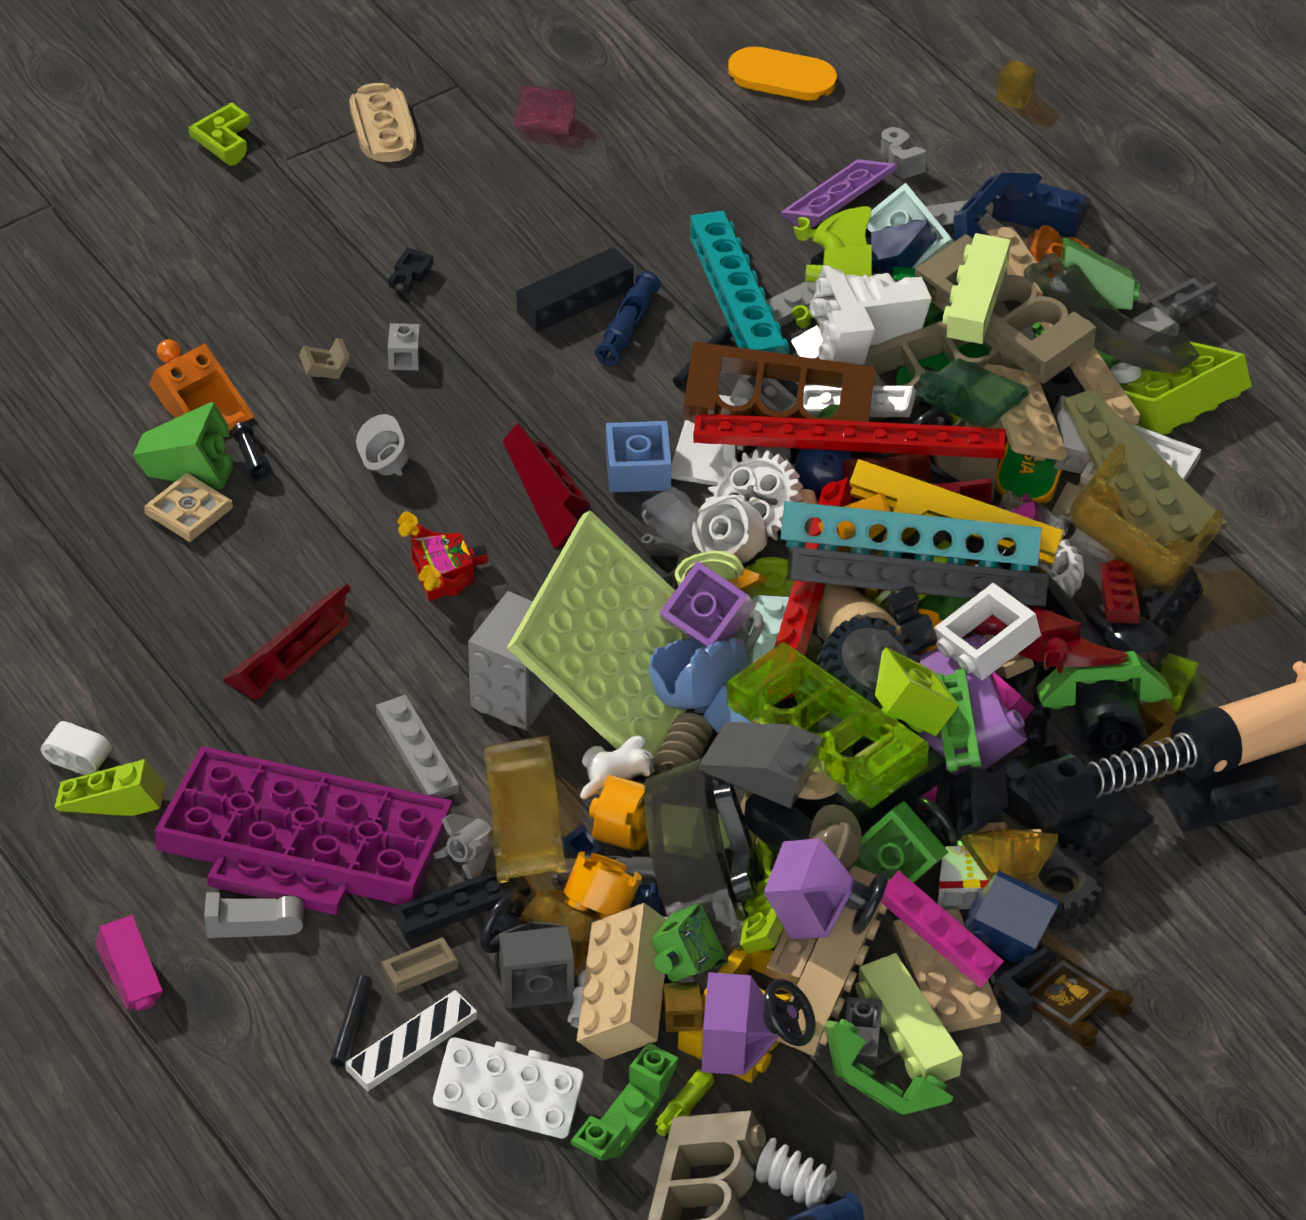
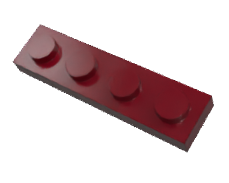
M1120 560L1100 563L1099 577L1106 621L1139 623L1140 609L1132 564H1127Z

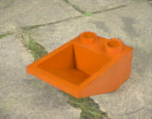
M166 339L159 343L157 356L166 364L155 369L149 385L170 414L177 418L205 404L214 402L226 420L229 432L233 430L237 423L249 422L254 419L255 416L206 343L181 356V348L176 341Z

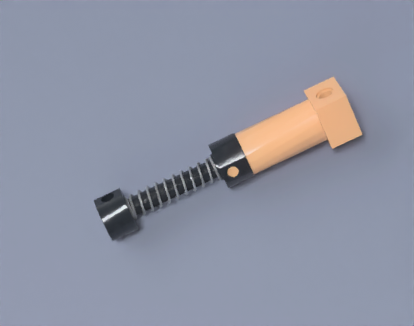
M1298 661L1293 665L1292 669L1298 675L1295 683L1176 719L1172 725L1170 738H1164L1163 743L1155 741L1152 747L1145 744L1141 750L1135 747L1132 749L1131 754L1123 751L1120 758L1113 754L1109 761L1101 758L1099 764L1093 761L1090 762L1088 768L1079 757L1071 754L1031 767L1027 774L1026 787L1033 811L1045 825L1054 827L1091 814L1096 805V798H1099L1102 794H1111L1112 791L1118 792L1123 787L1130 788L1134 784H1142L1145 780L1151 781L1155 777L1161 778L1166 773L1173 774L1176 770L1183 771L1190 779L1199 781L1237 768V766L1306 744V663Z

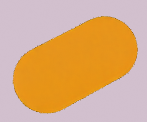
M747 47L733 53L728 62L729 76L734 78L736 84L747 89L813 101L819 99V96L824 94L825 97L830 95L836 88L837 74L835 69L829 63L817 58L763 47Z

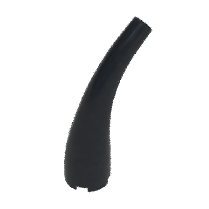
M1015 544L1011 546L1009 549H1007L1002 555H1012L1015 551ZM998 562V566L1001 569H1011V564ZM1039 565L1030 566V572L1048 574ZM1049 575L1046 606L1038 607L1082 623L1080 637L1096 645L1108 648L1084 613ZM1112 679L1098 680L1092 684L1076 682L1074 708L1081 743L1085 748L1086 754L1097 761H1100L1101 758L1109 761L1113 754L1120 756L1123 751L1131 754L1133 748L1139 749V745L1147 739L1142 710L1130 681L1120 682Z

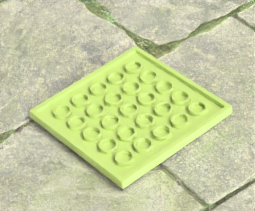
M591 510L584 513L508 644L507 649L616 749H619L631 737L640 735L645 740V745L642 749L650 751L654 759L675 717L685 713L687 710L672 708L662 703L655 692L649 674L650 657L654 654L657 647L665 648L669 643H674L676 640L687 639L689 641V637L667 623L659 614L675 590Z

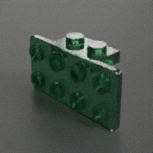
M960 358L953 360L937 374L927 370L919 377L923 385L916 390V396L919 400L937 408H942L944 411L982 428L996 424L999 418L1012 408L1018 406L1029 395L1026 386Z

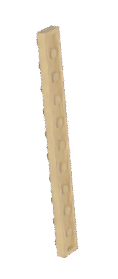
M1012 226L986 230V234L989 236L1011 240L1009 263L1007 266L1008 275H1019L1031 280L1036 285L1037 297L1054 298L1062 302L1067 308ZM1040 322L1045 331L1053 326L1050 323ZM1095 347L1069 365L1085 391L1093 389L1129 425L1138 424L1139 412Z

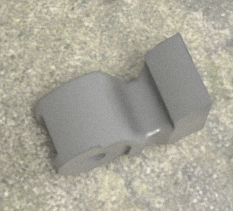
M890 127L882 132L881 155L888 160V163L897 164L898 169L892 175H896L902 180L926 172L927 151L919 147L909 149L910 136L907 131L897 127Z

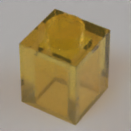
M1011 59L999 74L996 101L1021 110L1033 95L1036 68Z

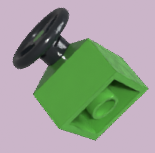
M913 796L907 804L904 801L893 808L861 837L860 856L855 864L859 868L873 874L885 871L888 874V880H891L900 871L910 881L915 883L949 853L945 848L946 846H957L958 835L950 818L936 803L924 796ZM917 805L924 807L925 809H927L928 811H930L933 815H931V814H926V813L923 812L921 809H919V808L917 807ZM941 825L946 831L948 841L946 840L944 834L941 831Z

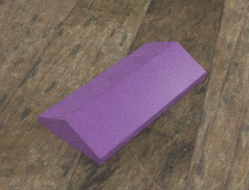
M857 159L781 211V215L797 227H799L797 219L799 217H806L810 221L811 228H813L896 171L898 166L895 163Z

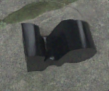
M914 586L888 596L885 606L887 613L891 615L901 628V631L907 636L904 641L905 645L913 643L916 649L912 654L934 646L938 642L930 617L926 614H920L918 611L919 597Z

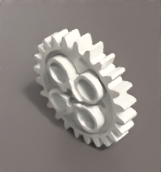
M755 450L752 458H750L744 452L741 462L732 458L733 467L729 469L726 466H722L724 475L722 477H713L718 484L717 486L708 487V490L714 496L707 498L706 502L712 498L723 496L752 505L761 516L766 513L763 521L767 545V537L769 536L775 541L778 540L777 531L782 529L784 501L798 502L804 499L803 495L799 492L803 488V484L798 480L800 475L793 469L794 467L779 454L774 456L767 450L762 455L758 450Z

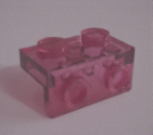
M521 85L519 90L520 101L514 116V128L569 135L575 117V92Z

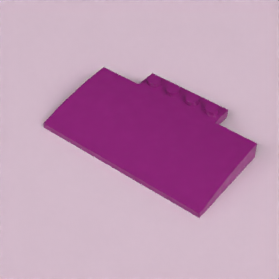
M201 746L155 829V845L157 851L214 863L208 875V887L262 899L277 900L283 896H294L303 901L304 908L337 915L347 893L399 905L415 900L433 861V853L436 852L445 827L442 819L450 815L453 801Z

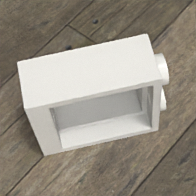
M994 583L934 627L938 639L936 645L942 655L946 658H953L962 669L965 668L966 673H973L982 681L1041 636L1036 614ZM991 615H994L1008 625L1007 628L978 650L961 639Z

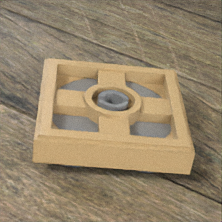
M185 473L144 506V511L147 516L191 542L233 508V503L228 497L189 473Z

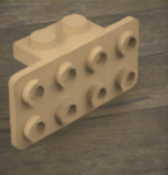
M986 364L983 368V374L1002 425L1006 429V435L1012 450L1019 454L1031 455L1034 460L1045 461L1046 458L1065 460L1068 453L1040 381L1025 370Z

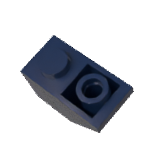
M927 219L913 220L910 223L894 227L888 226L881 230L872 231V263L880 274H892L893 267L912 268L935 242L937 234Z

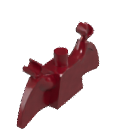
M1038 606L1029 607L1036 614L1041 636L1018 654L1037 662L1044 661V670L1054 666L1057 667L1058 673H1063L1064 667L1103 666L1127 662V653L1096 645L1080 637L1082 623ZM991 615L964 637L970 636L972 631L975 634L996 636L1007 628L1008 625L994 615Z

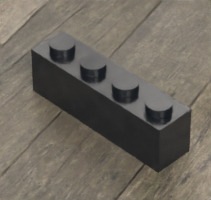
M612 247L517 290V313L535 332H539L627 292L631 287H634V266L615 247Z

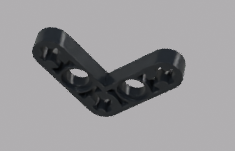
M727 783L714 787L716 804L734 853L730 873L732 888L737 901L740 903L757 897L761 872L760 862L733 784Z

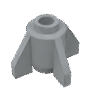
M455 813L442 819V822L450 838L447 841V846L433 853L435 859L450 855L457 862H467L462 867L468 880L478 877L482 874L490 850L495 844V833L492 827L483 819Z

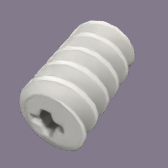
M771 1138L759 1157L756 1170L758 1182L766 1183L768 1181L771 1189L778 1190L781 1188V1193L784 1196H791L793 1194V1199L797 1203L805 1201L808 1209L822 1204L835 1185L837 1172L833 1171L828 1177H825L826 1165L821 1164L813 1171V1158L809 1157L803 1164H800L802 1155L800 1151H796L789 1158L787 1157L789 1145L784 1144L776 1151L777 1139Z

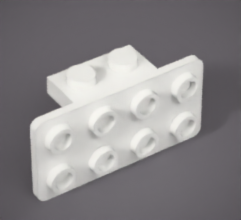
M719 395L721 400L732 406H741L748 403V399L736 397L733 404L729 400L730 396ZM685 420L671 464V478L717 486L718 482L713 477H722L724 475L722 466H726L729 469L733 467L731 459L735 458L737 460L739 451H744L745 446L693 443L695 424Z
M456 1037L448 1041L433 1096L434 1105L560 1139L568 1137L584 1079V1073L580 1069L550 1062V1055L529 1050L528 1056L515 1053L516 1046L497 1041L495 1047Z

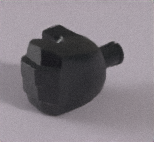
M1096 606L1090 608L1085 614L1096 631L1102 636V640L1108 648L1122 652L1134 651L1156 671L1162 667L1170 650V641L1168 636L1155 624L1141 616L1139 617V623L1107 622L1104 612Z

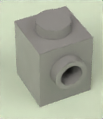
M390 323L388 339L389 370H419L420 324Z

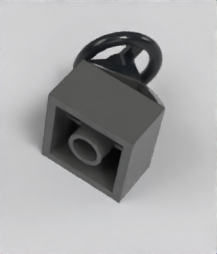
M519 892L506 894L488 914L480 934V946L484 952L491 954L499 951L500 980L505 1009L574 1001V956L568 926L526 921L523 919L526 907L524 896ZM514 903H515V911H514V913H513V912H512V909H513V906H514ZM497 935L499 936L496 941L490 943Z

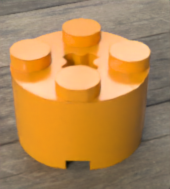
M608 775L600 797L594 798L589 808V816L594 818L592 836L598 841L624 849L641 850L649 840L654 828V824L649 823L651 812L657 813L659 805L657 790L645 784Z
M579 852L564 888V893L570 898L569 906L584 912L590 908L600 912L601 918H606L631 907L642 876L636 871L633 877L625 873L628 866L611 858L592 853L590 859L585 858V852Z

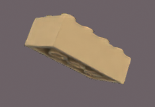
M645 903L593 922L591 925L577 1042L603 1060L645 1046L648 1042H656L658 1039L665 974L659 972L655 967L654 959L657 956V952L652 944V937L667 919Z

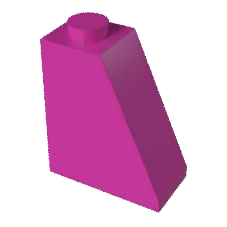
M133 915L100 926L95 945L126 1010L129 1011L136 1008L140 1012L154 1007L157 1004L156 1000L160 999L162 988Z

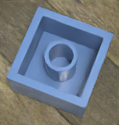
M667 421L606 423V460L609 493L671 490V455Z

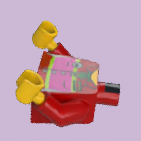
M407 511L403 512L397 520V523L400 525L398 531L401 536L407 537L411 533V560L428 601L445 595L457 596L466 587L474 583V566L488 563L486 547L480 545L467 548L464 538L460 533L444 534L430 531L418 524L416 516Z

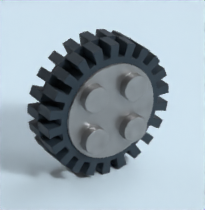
M857 616L852 617L849 622L847 620L841 622L819 650L821 652L817 656V662L820 663L817 667L818 674H825L820 680L823 687L832 685L827 694L831 698L837 694L841 697L836 703L843 708L848 702L851 704L850 713L855 715L859 709H862V718L869 719L874 714L875 719H882L885 714L881 711L883 706L876 698L875 691L883 650L887 647L915 662L920 663L921 660L919 655H911L916 649L913 643L906 646L903 644L907 638L903 632L898 637L893 634L897 627L890 624L885 630L883 629L884 620L877 618L872 624L871 617L864 616L860 621Z

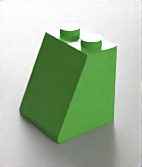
M1063 238L1058 294L1065 305L1132 310L1133 302H1138L1139 284H1137V280L1134 279L1131 271L1069 238Z

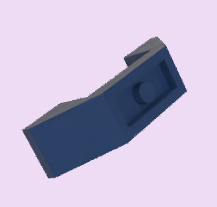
M1002 172L989 177L954 215V242L965 234L974 239L975 233L987 235L976 222L987 213L985 208L988 204L996 202L1003 194L1011 202L1029 199L1038 190L1036 185L1041 181V175Z

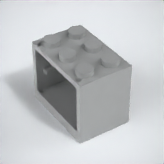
M507 591L468 641L470 707L480 713L503 720L509 725L527 730L555 692L507 649L508 644L533 602Z

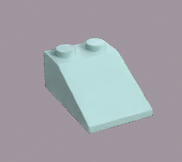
M906 183L872 210L867 229L872 232L888 226L894 227L910 223L913 220L927 219L936 232L937 239L912 268H917L954 242Z

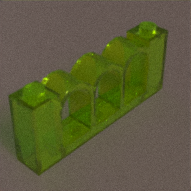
M784 642L727 681V705L733 712L742 715L750 722L757 717L758 723L794 725L806 730L830 712L842 719L843 721L827 732L813 733L823 737L818 761H824L825 772L831 780L847 785V791L851 796L861 800L870 808L874 807L928 766L929 743ZM797 688L809 696V698L793 708L779 709L773 707V705ZM863 736L878 744L869 752L859 757L840 755L842 751Z

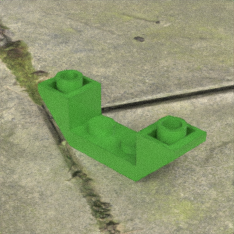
M1134 651L1125 652L1128 654L1127 662L1090 667H1064L1063 673H1058L1056 668L1037 686V695L1042 706L1051 709H1061L1065 706L1075 705L1076 682L1092 684L1098 680L1112 679L1122 682L1133 678V688L1139 700L1151 703L1159 702L1161 699H1172V691L1166 679Z
M841 1019L839 1023L828 1020L824 1027L835 1076L891 1112L905 1115L951 1103L953 1096L945 1092L947 1085L931 1075L927 1079L915 1076L903 1097H901L903 1091L894 1084L885 1081L882 1085L872 1079L874 1072L858 1062L852 1066V1063L866 1040L857 1035L860 1029L844 1019Z
M648 1042L629 1066V1084L601 1120L593 1116L588 1118L571 1140V1145L601 1161L620 1157L658 1109L678 1064V1057Z

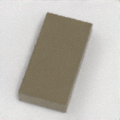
M444 937L381 962L382 971L396 994L459 969L458 960Z

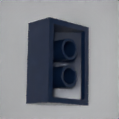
M1038 183L1036 185L1038 190L1027 200L1020 199L1011 202L1003 194L1001 198L993 203V218L1035 229L1047 225L1054 228L1061 236L1075 238L1091 204V199L1086 195Z

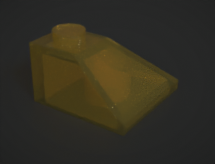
M1010 828L962 835L963 845L986 878L990 880L998 870L1021 882L1036 879L1058 842V834Z

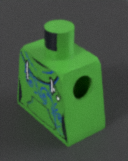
M701 902L671 914L652 937V944L657 952V956L654 959L655 967L659 972L667 974L672 982L688 978L729 962Z

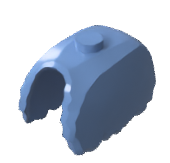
M734 637L730 638L729 642L725 640L721 642L716 641L714 644H709L707 648H703L690 638L689 641L687 639L676 640L674 643H669L665 648L657 647L654 654L650 657L649 674L655 692L662 703L672 708L694 709L695 713H705L724 685L736 689L742 686L748 672L749 656L746 653L745 641Z

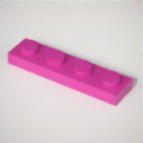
M900 871L887 883L881 903L981 988L1003 963V960Z

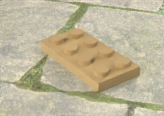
M959 908L945 910L961 925H965ZM901 919L893 921V932L910 975L948 1033L1001 1021V1011L988 980L979 988Z

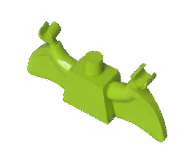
M863 206L839 212L823 221L816 230L811 229L808 218L799 217L797 219L799 227L793 226L796 238L800 241L813 238L814 243L825 249L823 265H806L805 282L816 283V280L820 277L822 266L825 265L844 272L845 275L854 274L862 277L866 274L868 277L872 276V245H867L865 238L872 212L870 207ZM803 305L795 306L791 311L793 318H797L796 324L800 328L808 327L813 318L818 323L816 317H813L811 311H808Z

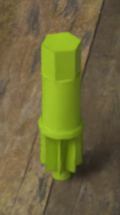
M698 1069L675 1099L668 1103V1106L655 1123L659 1126L656 1131L660 1136L664 1137L670 1132L673 1117L690 1116V1112L715 1083L714 1076L711 1073L701 1072L702 1069Z

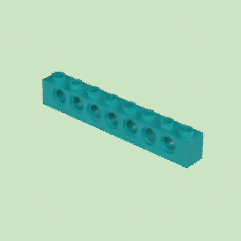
M724 210L691 215L690 240L738 348L789 355L787 339H782L780 324L778 321L774 322L772 307L770 304H766L763 287H758L756 272L750 269L748 254H743L742 242L740 237L736 238L733 222L728 221Z
M784 501L780 540L787 541L786 547L805 548L806 543L819 544L818 550L838 551V546L851 547L850 553L865 555L870 554V549L883 550L882 556L902 558V553L915 554L914 560L931 562L934 561V556L947 557L946 563L966 565V559L979 560L978 567L998 569V562L1011 564L1010 570L1030 572V566H1038L1042 527ZM818 518L822 521L824 529L820 535L810 536L806 533L805 523L808 519ZM843 521L851 522L855 526V535L848 540L841 539L837 534L839 523ZM875 524L883 525L887 530V538L882 543H875L869 537V530ZM910 527L918 531L919 541L916 545L907 546L902 542L901 533L905 528ZM938 531H945L951 537V544L945 550L938 549L933 543V537ZM971 534L979 535L983 540V547L977 553L968 551L965 546L966 538ZM1004 537L1012 539L1015 543V551L1010 556L1001 555L997 548L998 542Z

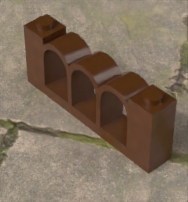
M693 341L682 420H688L695 424L696 415L703 413L869 422L875 367ZM720 372L756 376L752 399L741 406H732L721 400L718 395ZM762 378L799 382L795 405L784 412H775L765 407L760 396ZM805 383L841 388L838 410L827 418H818L808 413L803 405Z

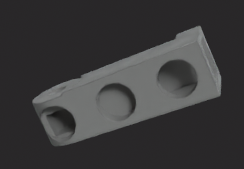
M206 892L204 914L206 937L227 938L296 934L303 928L304 903L301 899L294 896H283L277 900L221 899L220 892Z

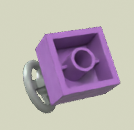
M699 561L695 563L659 613L667 623L703 648H707L709 644H714L716 641L721 642L725 640L729 642V639L734 637L745 641L746 653L757 642L764 623L762 614L754 610L757 605L749 595ZM753 619V629L748 636L747 628L750 620Z

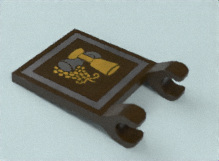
M1060 956L1025 987L1034 999L1033 1010L1070 1033L1085 1049H1091L1097 1044V1039L1094 1037L1098 1033L1094 1025L1085 1021L1105 1003L1120 1017H1126L1132 1012V1007L1129 1006L1133 1002L1132 995L1125 991L1113 989L1063 956Z

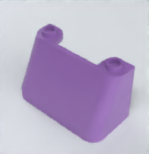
M975 635L963 640L978 650L990 639ZM938 648L919 654L920 664L934 670L936 674L943 673V676L955 674V670L962 669L957 661L951 657L946 658L943 656ZM967 673L982 766L975 768L986 770L1028 740L1023 729L1025 722L1018 711L1015 709L1010 710L1002 704L991 674L982 681L973 673ZM941 730L937 736L926 731L919 733L923 741L945 758ZM968 747L956 749V754L968 752ZM971 765L959 767V771L950 773L957 776L959 773H965L972 767Z

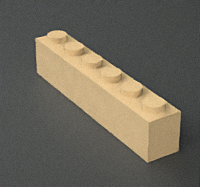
M852 865L849 871L854 881L856 880L868 887L876 874ZM880 902L869 925L860 935H855L852 932V923L857 910L844 906L829 936L818 939L797 984L808 998L814 1011L816 1029L812 1040L804 1046L791 1045L780 1036L776 1041L812 1056L815 1055L819 1044L826 1046L828 1041L824 1026L828 1020L830 1021L831 1017L839 1018L845 1003V999L841 998L843 991L850 993L857 976V973L853 972L855 964L862 966L869 949L864 944L867 938L874 940L881 922L876 920L878 913L885 915L888 909ZM800 1009L798 1022L803 1034L805 1018L802 1009Z

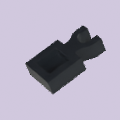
M406 248L394 265L395 272L388 279L389 288L394 289L397 284L403 283L404 293L409 294L413 288L412 282L414 280L422 282L434 265L433 255Z

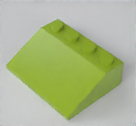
M1185 341L1141 364L1142 375L1138 379L1127 383H1119L1140 414L1138 424L1136 425L1161 435L1171 433L1173 428L1182 423L1194 421L1196 416L1205 411L1215 410L1218 408V404L1228 399L1237 398L1241 395V392L1252 387L1245 354L1191 341Z

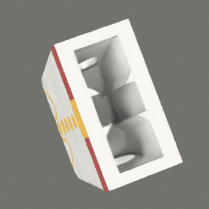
M972 836L964 842L958 841L957 846L945 847L949 853L941 861L937 902L944 910L954 908L970 909L971 904L999 870L991 847L987 845H974Z

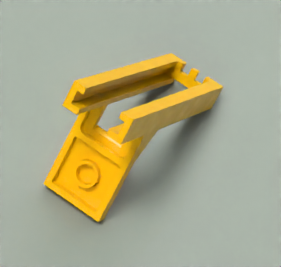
M860 459L857 461L850 480V486H852L850 495L852 497L863 500L879 493H884L890 510L897 513L1042 527L1038 561L1050 566L1054 564L1063 539V530ZM910 527L905 528L901 533L902 542L907 540L917 530ZM887 530L885 532L882 542H884L887 538ZM971 534L968 536L983 542L979 535ZM1004 537L998 542L997 547L1007 550L1015 543L1012 539ZM879 550L877 556H882L883 550ZM865 588L866 597L871 601L875 600L884 591Z

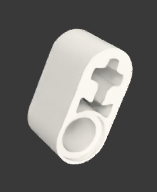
M61 721L42 744L40 750L49 762L82 775L95 773L111 752L112 747L110 742L101 734L69 722Z

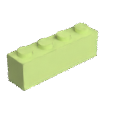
M975 233L972 245H966L963 262L966 263L965 265H959L956 280L959 284L958 286H952L950 303L952 305L951 307H945L943 324L947 325L948 338L979 344L983 343L1009 263L1010 239Z
M895 953L859 967L858 982L855 985L858 997L882 1000L880 1027H883L887 1033L892 1050L895 1053L899 1052L905 1061L908 1075L912 1079L915 1076L927 1079L931 1075L941 1082L960 1076L963 1054L898 955Z

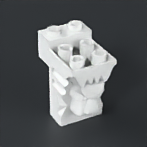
M829 265L822 266L820 277L816 280L814 298L810 301L811 314L813 317H816L820 335L823 338L822 344L818 347L819 359L864 365L870 345H876L923 328L932 298L922 277H906L895 282L888 273L876 274L870 277L865 274L861 277L854 274L845 275L844 272L831 268Z

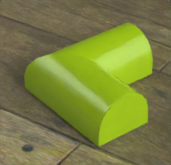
M231 102L189 126L190 137L230 166L236 165L244 158L247 151V142L238 136L237 133L250 125V115Z

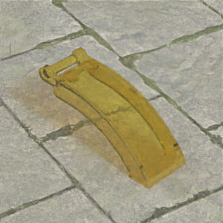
M549 735L484 746L493 820V847L499 884L509 882V878L555 870L556 874L567 872L561 810Z

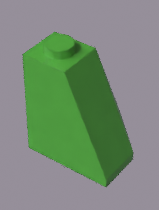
M214 402L205 404L143 433L133 454L136 462L141 466L147 477L177 481L185 473H189L215 489H223L233 468L232 455H226L224 437H229L228 424Z

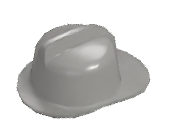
M381 414L370 418L362 425L356 439L357 449L363 464L368 470L376 471L382 475L387 476L395 473L398 476H402V468L408 462L410 451L399 423L393 416L388 414Z

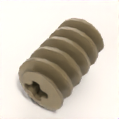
M682 713L675 717L662 745L658 749L657 755L653 759V768L661 779H669V774L676 772L694 773L695 766L699 763L700 757L704 753V748L713 734V727L704 717L693 713Z

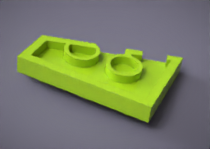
M769 878L759 881L757 897L746 901L745 910L749 913V916L743 921L740 945L747 954L772 949L779 942V936L784 928L764 894Z

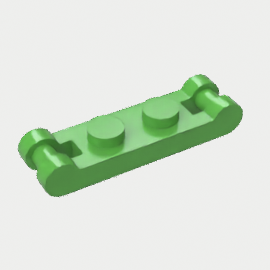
M965 668L955 670V674L943 676V673H938V677L946 688H949V692L959 704L958 708L941 729L949 773L959 771V767L971 765L973 768L982 766ZM968 747V752L956 754V749Z

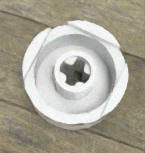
M720 496L708 500L699 509L698 512L700 514L697 521L693 522L692 536L696 547L702 553L724 551L735 555L741 563H745L764 549L766 545L765 524L761 514L752 505L733 498Z

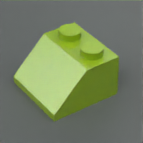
M885 647L881 656L875 691L876 698L883 706L881 711L893 721H898L899 719L905 721L910 728L918 733L926 731L937 736L959 704L934 670Z

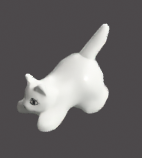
M640 735L633 736L613 752L605 751L602 746H594L588 749L583 755L582 763L587 768L590 782L584 786L580 797L587 799L594 794L601 795L608 775L627 780L640 775L649 777L653 769V755L650 751L642 749L645 745L644 738Z

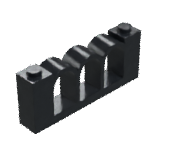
M886 717L880 722H874L868 728L866 734L853 737L847 743L845 755L838 753L843 759L842 763L845 766L844 784L861 797L860 800L850 804L836 792L822 799H803L798 797L795 802L809 803L818 810L832 804L843 806L856 817L862 833L877 824L902 802L905 801L907 804L911 797L922 796L934 787L942 784L946 759L911 731L925 745L923 754L901 768L898 776L886 784L877 782L854 758L855 755L903 724L899 720L893 721ZM755 793L745 803L744 817L748 829L777 854H779L784 841L808 840L813 821L794 805L792 808H788Z

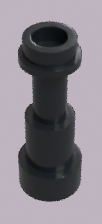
M247 422L237 423L232 430L233 438L236 442L241 443L243 447L242 455L246 461L245 469L252 481H263L272 473L269 460L262 454L259 446L253 442V428Z

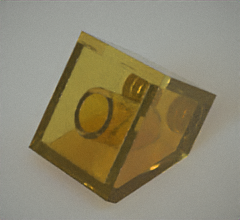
M558 889L539 891L521 913V918L528 922H546L568 926L574 965L581 967L588 956L591 925L593 922L603 919L600 917V912L590 908L584 912L569 906L570 898Z

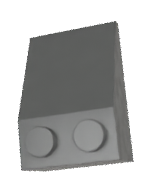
M725 722L700 762L698 770L783 806L792 808L817 766L823 737L794 725Z

